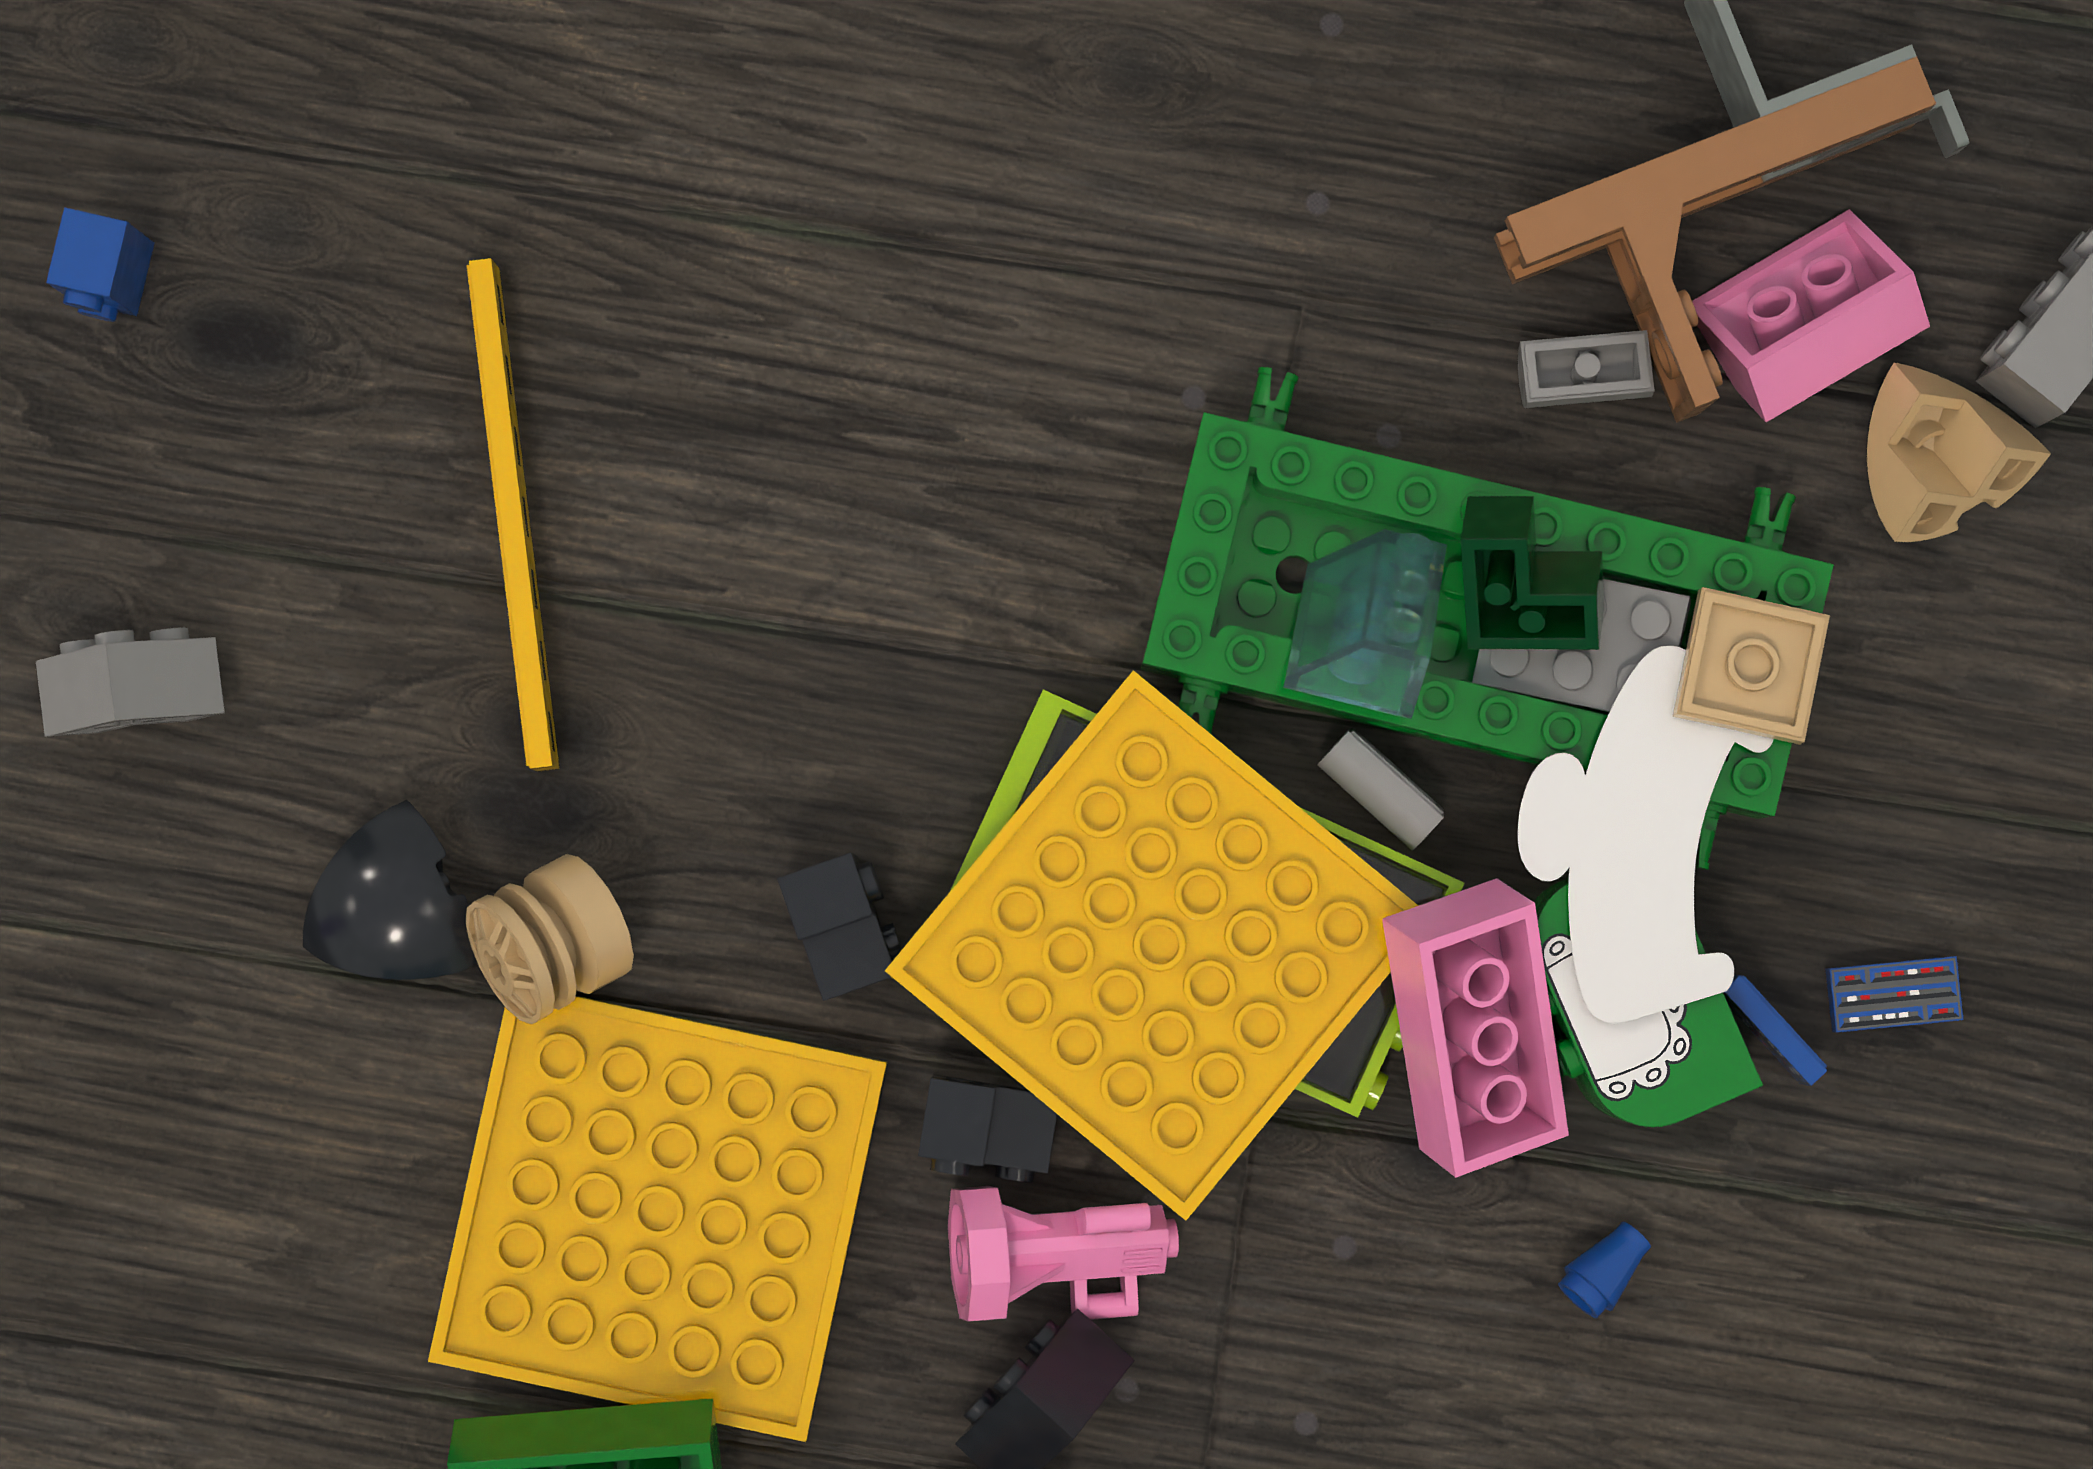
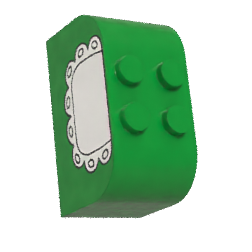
M1569 878L1550 886L1535 899L1534 903L1536 906L1553 1029L1557 1037L1555 1043L1559 1070L1563 1077L1569 1075L1571 1079H1575L1584 1097L1596 1109L1610 1117L1635 1125L1663 1127L1685 1120L1763 1086L1723 992L1623 1024H1610L1597 1019L1590 1013L1583 1001L1574 967L1569 927ZM1695 930L1698 955L1706 954Z

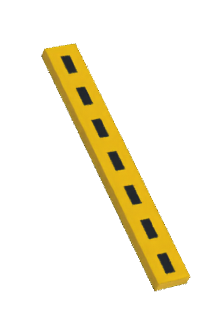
M491 258L472 260L467 265L526 766L535 771L559 769L500 270Z

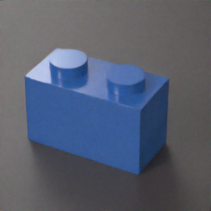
M64 207L46 283L64 294L63 303L78 308L77 312L79 314L110 322L116 321L118 312L137 316L154 242L127 221Z

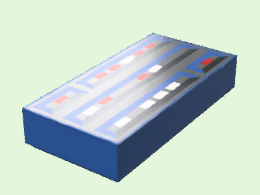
M1957 956L1825 969L1832 1032L1963 1020Z
M1734 975L1730 988L1723 992L1728 1006L1799 1084L1812 1086L1827 1072V1065L1744 975Z

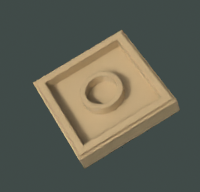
M1702 587L1698 590L1673 717L1801 745L1805 742L1830 615Z

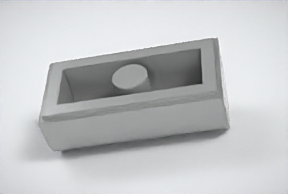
M1647 330L1520 341L1518 347V378L1524 408L1652 397L1655 392Z
M1349 728L1317 764L1410 850H1414L1444 818V809L1355 728L1352 730Z

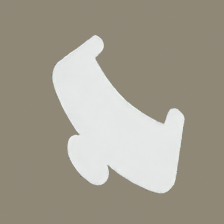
M1661 646L1653 649L1635 667L1607 716L1593 750L1586 775L1579 760L1571 754L1558 753L1545 758L1536 767L1527 783L1519 811L1518 847L1521 860L1526 869L1541 881L1550 882L1560 878L1569 868V927L1579 989L1590 1013L1597 1019L1610 1024H1623L1725 992L1730 988L1734 977V965L1728 955L1724 953L1698 955L1694 920V876L1698 843L1711 794L1734 742L1753 752L1761 753L1771 746L1774 739L1673 717L1686 653L1685 649L1677 646Z

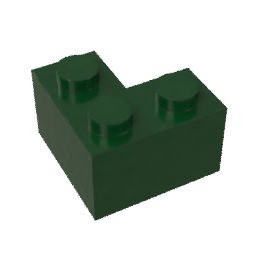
M1468 496L1460 539L1468 649L1599 650L1604 614L1602 551H1536L1534 496Z

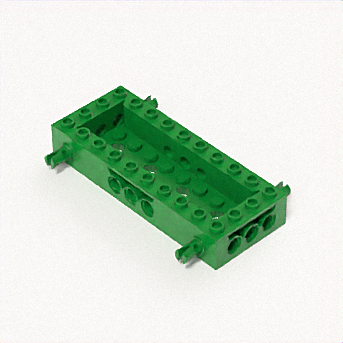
M1258 367V378L1247 421H1239L1206 412L1203 413L1141 670L1177 678L1178 683L1183 684L1178 707L1191 718L1193 714H1197L1198 724L1210 734L1220 695L1231 691L1536 766L1549 756L1567 753L1579 760L1586 775L1593 750L1607 719V713L1545 701L1472 683L1479 649H1468L1460 540L1468 496H1534L1536 551H1602L1603 579L1690 596L1691 604L1681 648L1685 650L1687 648L1698 590L1702 587L1823 613L1834 564L1789 554L1782 550L1792 505L1796 500V496L1786 492L1780 496L1773 515L1769 520L1771 488L1756 487L1744 542L1731 540L1285 431V425L1295 384H1297L1299 377L1287 372L1276 400L1271 401L1272 368ZM1288 558H1298L1309 565L1312 571V582L1307 590L1293 594L1286 592L1279 586L1276 580V569L1282 561ZM1422 588L1433 596L1435 613L1429 621L1417 624L1408 621L1402 615L1400 599L1406 590ZM1774 739L1766 751L1757 753L1734 742L1719 773L1707 806L1700 832L1695 868L1709 870V858L1720 815H1726L1727 812L1755 819L1775 816L1792 743Z

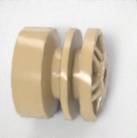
M565 854L532 871L524 878L523 887L509 883L501 887L494 896L487 894L467 907L466 927L471 948L479 968L502 1004L520 1021L534 1024L553 1012V1009L560 1010L573 1002L576 990L590 994L632 970L633 948L630 933L622 912L609 888L599 875L578 856Z

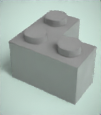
M183 627L149 632L150 640L135 641L133 630H120L95 634V639L59 644L60 655L36 661L45 737L103 733L142 724L188 722L225 713L216 638H189L188 628Z

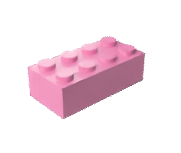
M1496 878L1382 918L1419 1149L1456 1178L1569 1136L1535 903Z

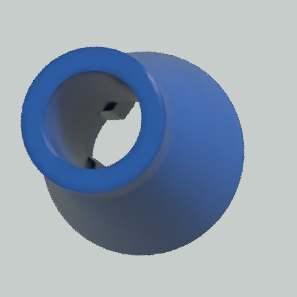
M1621 1222L1612 1233L1564 1267L1566 1275L1558 1285L1562 1292L1578 1308L1589 1316L1598 1318L1605 1309L1613 1311L1642 1257L1649 1251L1651 1245L1638 1230L1626 1222Z

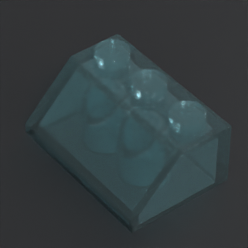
M1383 529L1309 563L1304 576L1283 688L1412 719L1431 657L1447 544L1431 541L1425 536L1416 533L1402 534Z

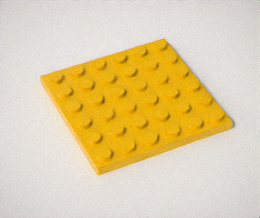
M1133 670L890 963L885 972L1186 1221L1391 972L1382 918L1419 905Z
M575 996V1000L568 1006L560 1010L553 1009V1012L534 1024L520 1021L505 1007L428 1362L629 1405L713 1398L715 1418L718 1424L806 1442L887 1062Z

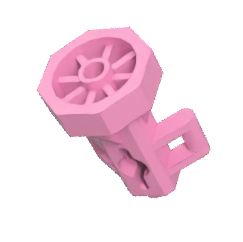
M981 1186L951 1189L948 1216L951 1280L959 1318L966 1321L1007 1318L1008 1303L1042 1283L1070 1281L1071 1314L1078 1308L1090 1320L1137 1316L1139 1310L1137 1275L1165 1273L1167 1258L1178 1256L1179 1236L1175 1219L1165 1218L1162 1205L1138 1203L1086 1207L1069 1212L1029 1214L1003 1205L997 1187ZM1120 1277V1292L1087 1294V1279Z

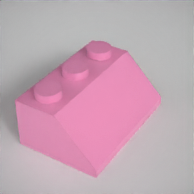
M1850 209L1692 301L1698 316L1697 326L1735 390L1765 422L1791 409L1930 327L1914 271Z

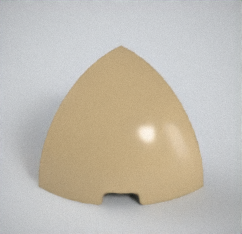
M1893 363L1879 390L1872 412L1867 443L1868 477L1873 501L1884 527L1895 542L1923 541L1957 531V521L1962 513L1981 502H1986L1993 508L1999 507L2017 493L2051 455L2046 447L2028 430L1982 397L1936 374L1899 363Z

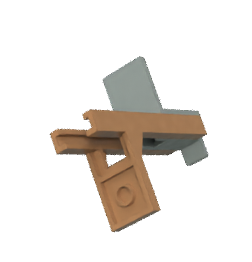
M1684 0V6L1734 128L1507 216L1505 223L1508 229L1496 233L1494 240L1512 284L1606 248L1639 331L1647 330L1651 361L1676 423L1700 414L1720 398L1716 387L1721 386L1723 381L1714 355L1709 349L1701 352L1692 327L1698 325V316L1688 292L1685 289L1677 292L1672 280L1681 218L1906 131L1917 122L1927 118L1930 121L1944 157L1948 158L1958 154L1969 144V138L1948 89L1932 95L1912 44L1767 100L1728 1Z

